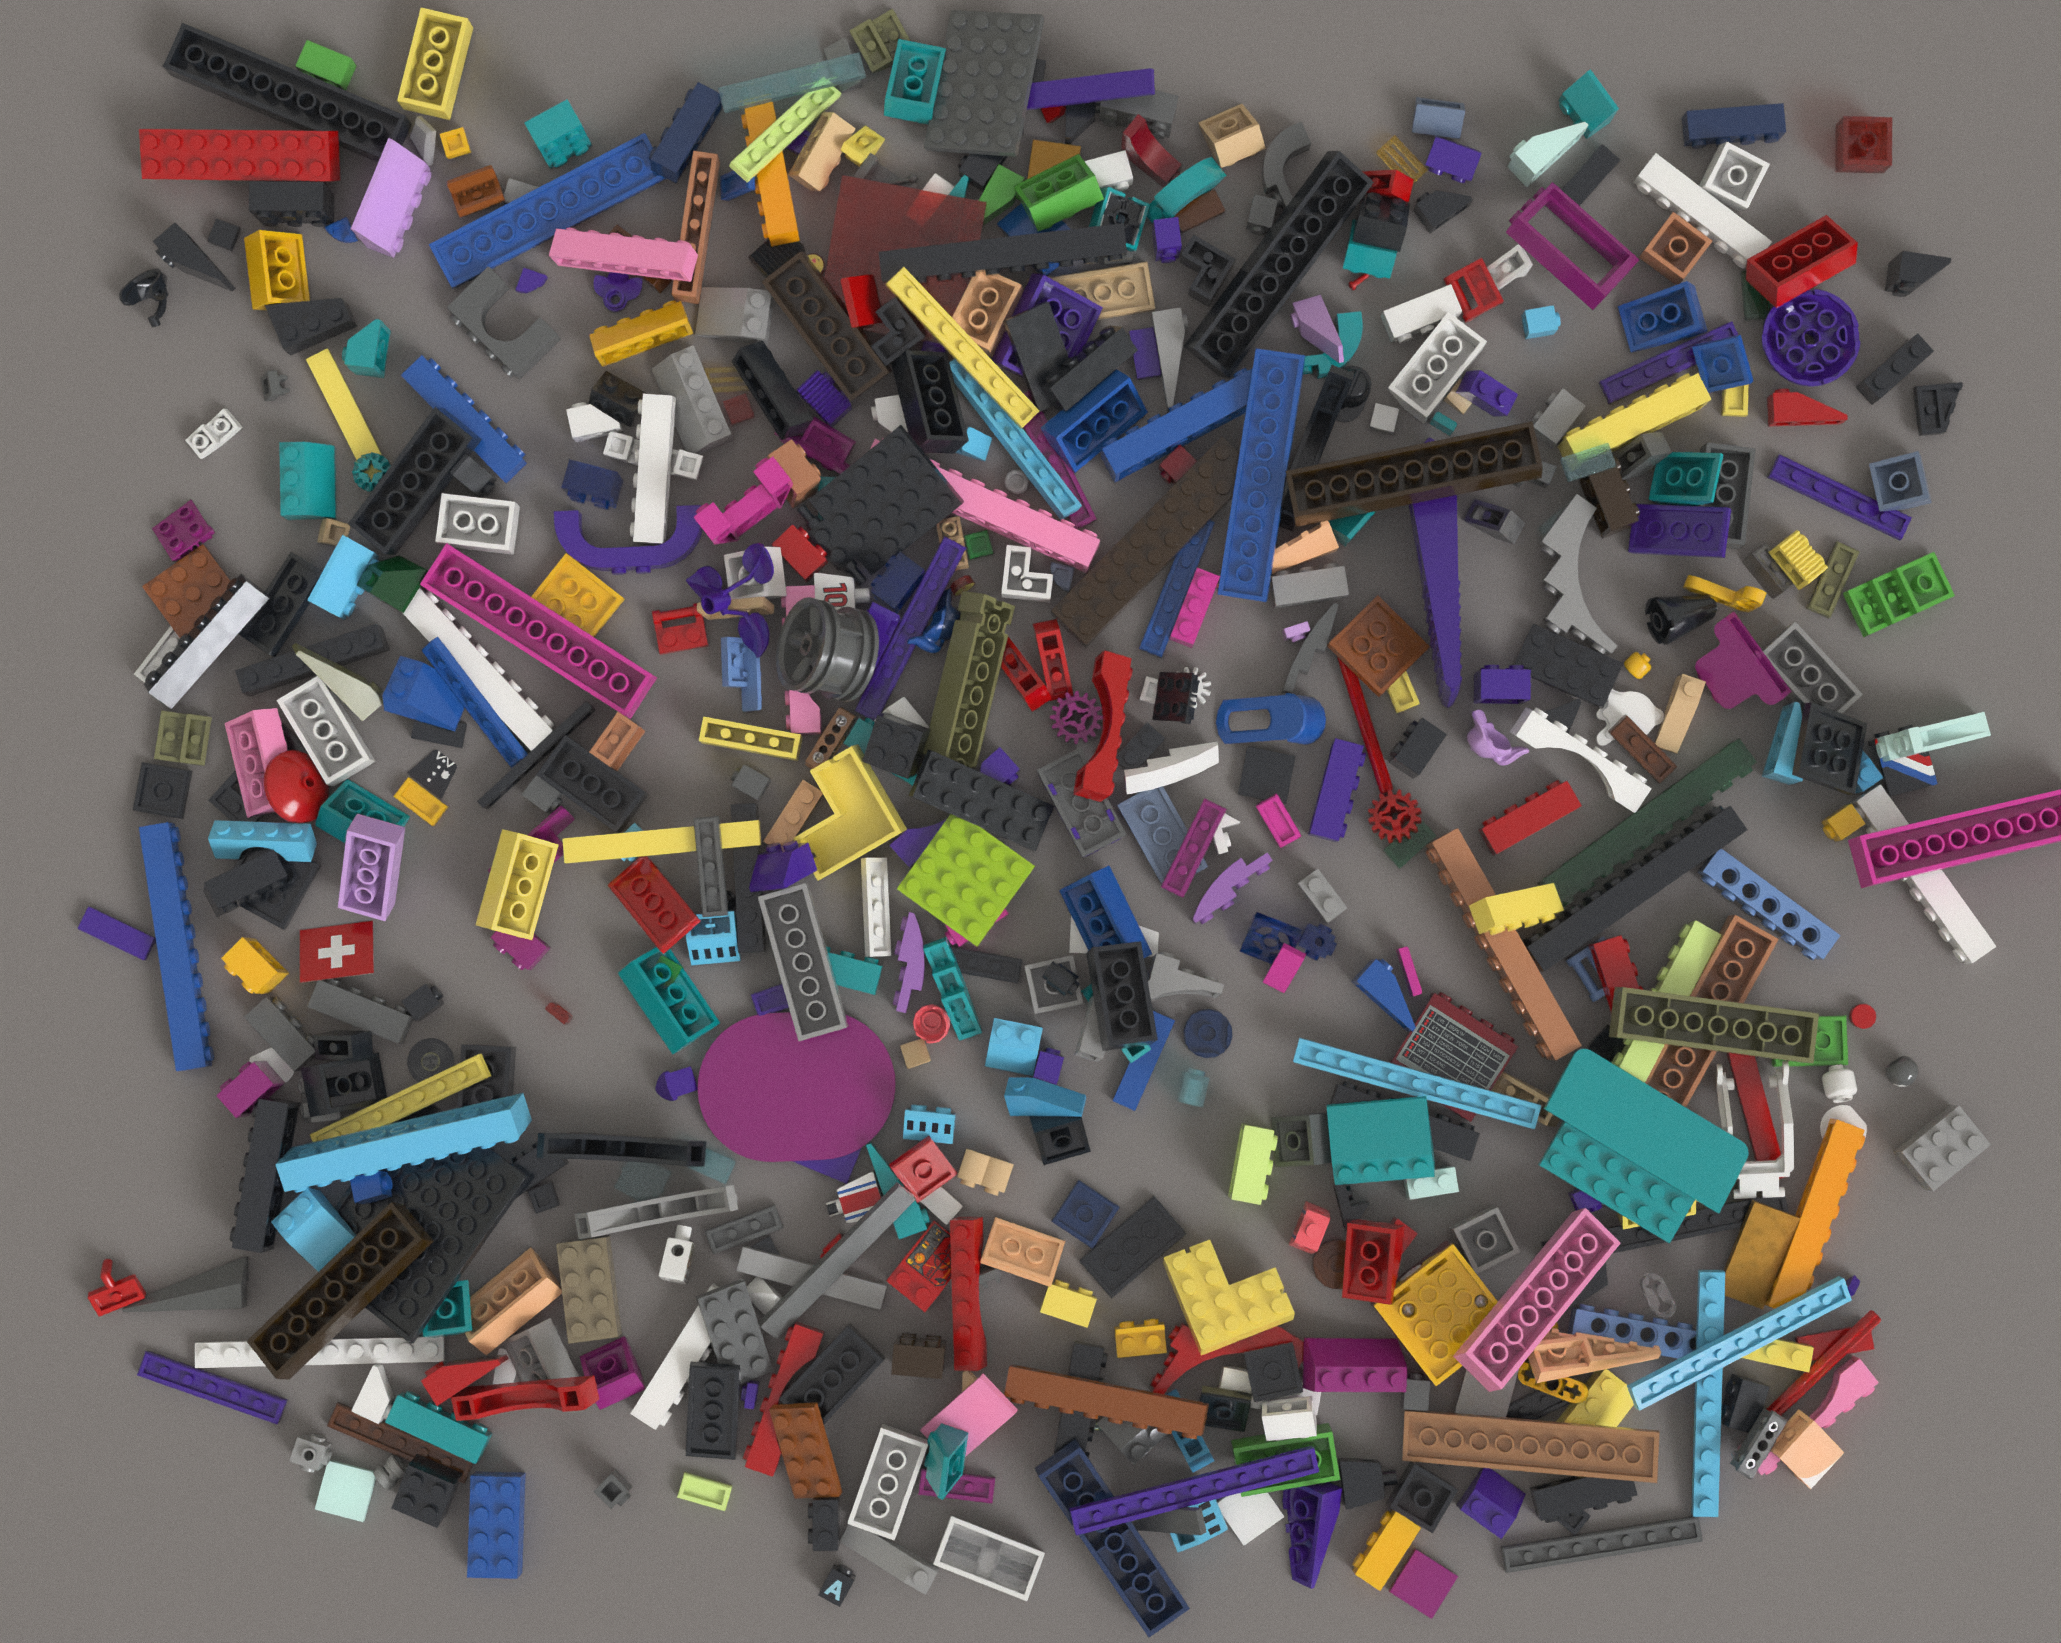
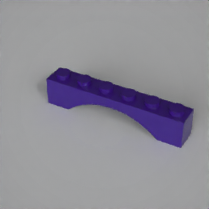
M1000 747L981 763L980 773L1006 783L1009 786L1019 778L1016 773L1020 771L1018 766ZM947 819L935 825L907 829L889 846L911 868Z

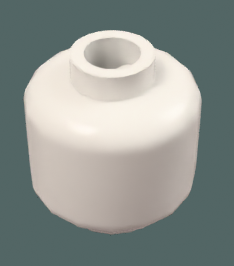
M1843 1065L1830 1066L1828 1068L1829 1071L1822 1075L1825 1096L1832 1099L1834 1103L1852 1100L1853 1095L1857 1092L1854 1072L1844 1068Z

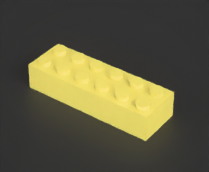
M1687 373L1676 379V382L1670 385L1671 387L1667 384L1660 386L1648 398L1646 395H1642L1634 399L1627 408H1624L1622 405L1610 411V414L1605 416V419L1599 416L1589 421L1588 425L1583 427L1584 429L1581 430L1580 427H1576L1567 432L1562 437L1563 441L1558 445V449L1564 461L1567 460L1568 469L1572 472L1573 469L1576 470V468L1572 467V464L1578 465V463L1574 461L1579 462L1578 460L1581 461L1583 457L1589 461L1599 457V455L1607 454L1608 451L1612 453L1630 444L1641 434L1655 432L1700 410L1711 400V397L1699 374L1690 376Z

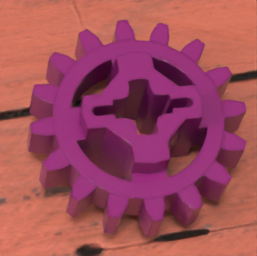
M1075 691L1074 697H1071L1067 692L1065 693L1066 700L1057 699L1059 707L1052 706V710L1056 712V715H1051L1050 720L1056 721V723L1051 728L1059 729L1057 733L1058 738L1062 735L1066 736L1065 743H1068L1070 738L1074 739L1075 745L1078 744L1079 739L1087 743V736L1090 735L1095 738L1096 734L1093 730L1101 729L1097 721L1103 720V716L1097 715V713L1102 708L1101 706L1094 707L1095 698L1090 701L1087 700L1088 693H1085L1083 697H1079V692ZM1076 702H1081L1089 708L1082 709L1076 705ZM1067 706L1068 713L1066 717L1060 719L1062 709ZM1073 712H1076L1077 715H1084L1080 719V724H1077L1076 721H1069L1073 716ZM1093 717L1091 727L1086 730V720ZM1071 727L1076 729L1078 734H1072L1064 728Z

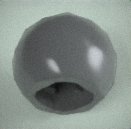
M1901 1056L1887 1066L1886 1075L1893 1085L1906 1087L1917 1079L1918 1066L1912 1058Z

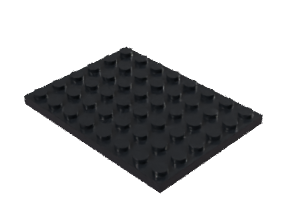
M432 1104L395 1123L443 1111ZM481 1146L472 1148L470 1152L460 1155L457 1152L450 1153L447 1157L440 1160H434V1157L428 1158L418 1165L407 1163L392 1171H388L387 1168L381 1169L379 1171L387 1172L391 1177L393 1183L391 1189L392 1197L369 1204L355 1203L350 1185L335 1206V1210L355 1235H357L391 1202L403 1204L434 1241L365 1307L409 1343L414 1344L530 1179L529 1176L491 1147L487 1149H481Z

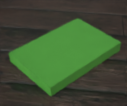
M1819 1016L1814 1062L1788 1061L1789 1066L1848 1065L1846 1016ZM1772 1059V1067H1782V1061L1786 1060Z

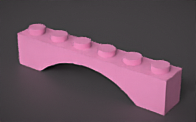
M815 585L786 587L787 596L781 597V606L786 608V617L792 607L801 599L807 597L815 598ZM785 617V618H782V625H783V623H784L786 617ZM785 691V704L790 705V715H786V729L791 730V733L801 735L822 734L821 709L812 700L811 696L798 691Z
M1853 1356L1834 1371L1826 1397L1809 1417L1820 1428H1827L1836 1421L1835 1417L1841 1412L1846 1413L1855 1406L1854 1402L1861 1396L1864 1398L1870 1395L1875 1390L1874 1386L1879 1382L1861 1359ZM1770 1451L1757 1470V1473L1760 1475L1764 1473L1766 1475L1770 1474L1777 1468V1463L1781 1460Z

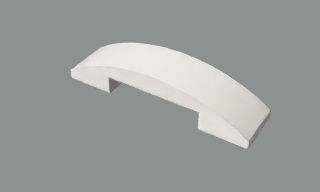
M609 431L603 455L638 466V463H635V450L639 449L640 440ZM673 449L671 475L697 480L704 456L680 449L679 451Z

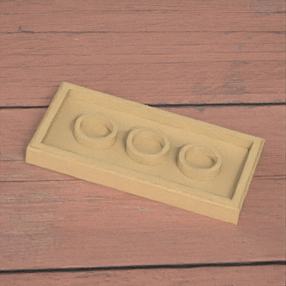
M1148 262L1052 277V280L1103 307L1097 320L1155 311Z

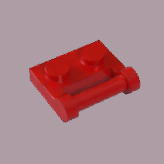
M1483 258L1443 279L1446 286L1452 285L1462 309V318L1465 323L1504 302ZM1463 277L1478 304V307L1474 309L1471 308L1458 282Z
M693 603L691 607L660 612V610L652 611L660 655L709 646L704 616L697 612V603ZM695 616L696 623L663 628L662 621Z

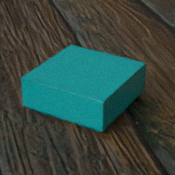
M1436 412L1429 423L1449 436L1458 425L1457 422L1440 412Z

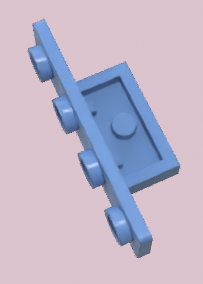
M722 637V687L741 688L743 712L761 710L760 657L756 658L754 652L744 644L741 637Z

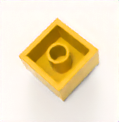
M242 937L221 958L226 963L224 965L225 969L233 976L237 974L243 980L242 986L251 994L253 992L256 994H269L289 974L255 938Z

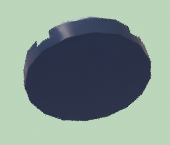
M1212 1009L1199 1010L1192 1014L1186 1021L1183 1030L1184 1042L1188 1049L1196 1056L1203 1058H1213L1224 1053L1230 1046L1233 1036L1232 1026L1228 1019L1219 1011Z

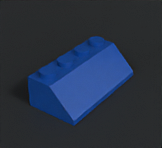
M1116 369L1067 411L1061 410L1040 428L1049 445L1067 466L1076 473L1102 451V448L1105 447V442L1114 437L1118 438L1146 415L1148 411L1130 377Z
M1110 866L1093 872L1059 890L1088 951L1092 947L1141 941L1144 958L1152 955Z

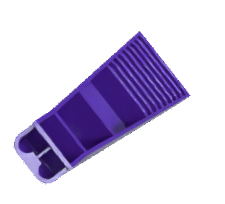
M1429 437L1424 443L1435 440ZM1457 495L1408 505L1422 585V599H1424L1428 635L1430 636V648H1432L1434 672L1437 677L1436 684L1439 689L1438 697H1440L1441 704L1446 708H1450L1455 703L1462 681L1460 676L1462 668L1460 664L1462 655L1460 647L1462 642L1459 640L1461 628H1459L1461 621L1459 616L1461 608L1459 600L1461 594L1459 593L1460 581L1458 580Z

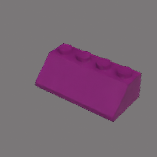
M1304 1338L1302 1388L1313 1392H1406L1407 1365L1396 1338Z

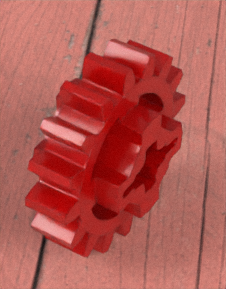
M1391 789L1388 790V796L1386 797L1380 793V801H1372L1375 809H1368L1369 815L1373 816L1368 819L1369 824L1374 825L1371 828L1373 833L1379 832L1378 836L1381 840L1387 836L1389 843H1392L1393 838H1397L1398 842L1402 843L1403 836L1411 839L1410 832H1418L1415 824L1422 823L1421 818L1418 817V815L1422 814L1421 808H1416L1418 801L1416 799L1410 801L1411 794L1408 792L1403 796L1400 789L1395 795H1393ZM1397 802L1404 803L1407 806L1402 807ZM1393 813L1398 814L1396 820L1392 819ZM1407 821H1409V823L1407 824V826L1402 829V827L1404 826V824H1405ZM1383 826H1389L1393 831L1387 830Z

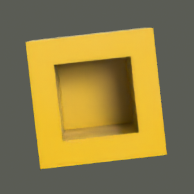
M1852 803L1844 805L1821 821L1824 825L1822 829L1825 835L1835 842L1843 840L1866 824Z

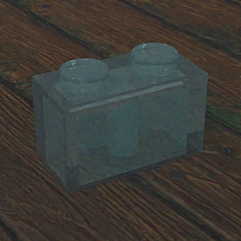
M1189 1068L1188 1072H1182L1176 1101L1203 1107L1210 1078L1204 1076V1071Z

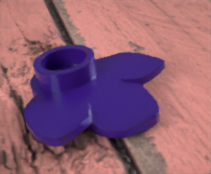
M610 272L607 278L595 275L593 283L595 292L603 298L605 307L612 312L623 310L628 301L636 299L643 285L642 278L629 279L628 274ZM613 297H619V303L613 304L611 302Z

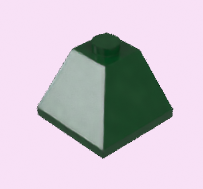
M398 555L370 564L362 574L357 586L376 599L404 613L419 590L420 583L428 570Z

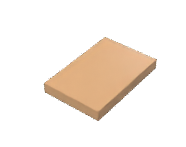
M995 1217L980 1263L1051 1287L1065 1241Z

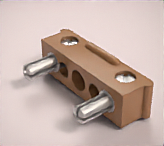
M842 707L838 708L805 761V765L814 769L831 759L832 756H835L845 741V735L857 716ZM836 726L841 728L839 733L833 732ZM828 736L835 737V742L831 745L826 744ZM823 747L827 748V752L825 754L820 753V750Z

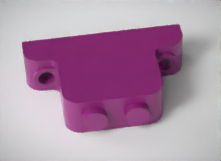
M1734 611L1715 625L1714 633L1720 644L1696 662L1695 669L1698 678L1706 681L1705 684L1710 689L1712 697L1717 703L1726 709H1731L1750 696L1757 694L1764 703L1774 705L1792 692Z

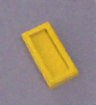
M410 777L405 780L393 796L431 826H434L448 809L446 804Z

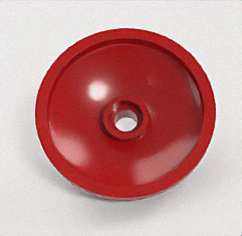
M290 750L276 755L269 762L264 774V790L269 804L274 811L283 819L292 823H308L317 819L321 805L329 798V786L325 783L311 757L304 752Z

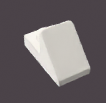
M1518 244L1487 268L1498 290H1500L1515 278L1526 276L1533 264L1524 248Z
M1227 814L1224 815L1213 837L1217 855L1227 853V847L1231 846L1228 833H1223L1222 829L1240 823V821Z

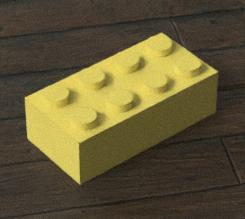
M420 8L397 99L404 110L446 120L451 119L473 32V26L468 18Z

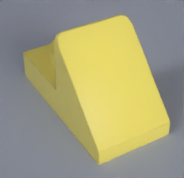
M865 125L843 143L841 151L845 153V157L860 167L870 153L873 155L877 153L885 138Z

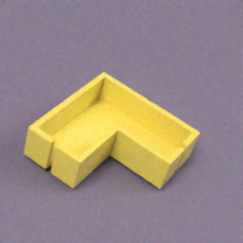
M858 744L849 747L832 759L810 770L834 812L832 816L793 838L798 844L808 842L811 852L815 853L814 861L817 871L813 872L817 881L907 830L870 764L862 762L864 754Z
M1211 1240L1189 1247V1253L1187 1254L1184 1249L1164 1257L1163 1265L1201 1356L1294 1319L1295 1312L1287 1293L1283 1294L1284 1286L1276 1267L1229 1285Z

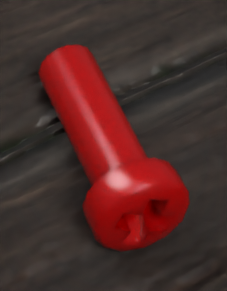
M1363 273L1353 282L1350 281L1348 283L1349 287L1354 291L1357 289L1356 286L1369 277V274Z

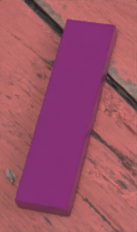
M1204 798L1161 885L1162 888L1184 898L1225 815L1226 808Z

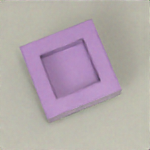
M1308 621L1285 628L1282 633L1285 641L1291 639L1292 643L1306 639L1305 634H1308L1311 630Z

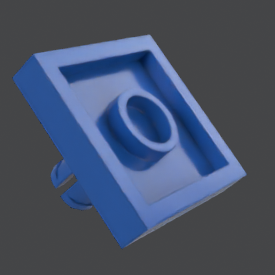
M1741 335L1704 342L1692 347L1701 380L1708 393L1748 385L1754 381Z

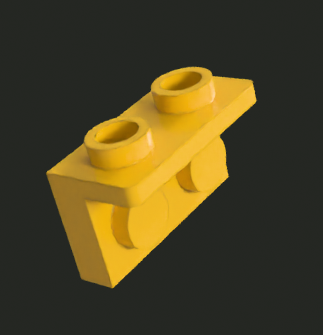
M1146 1319L1144 1324L1134 1325V1321L1119 1322V1327H1114L1117 1358L1167 1353L1164 1322H1159V1319Z

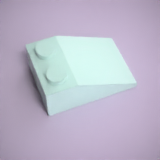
M1582 122L1533 136L1527 142L1522 140L1509 156L1511 161L1507 167L1528 187L1580 140L1588 124Z

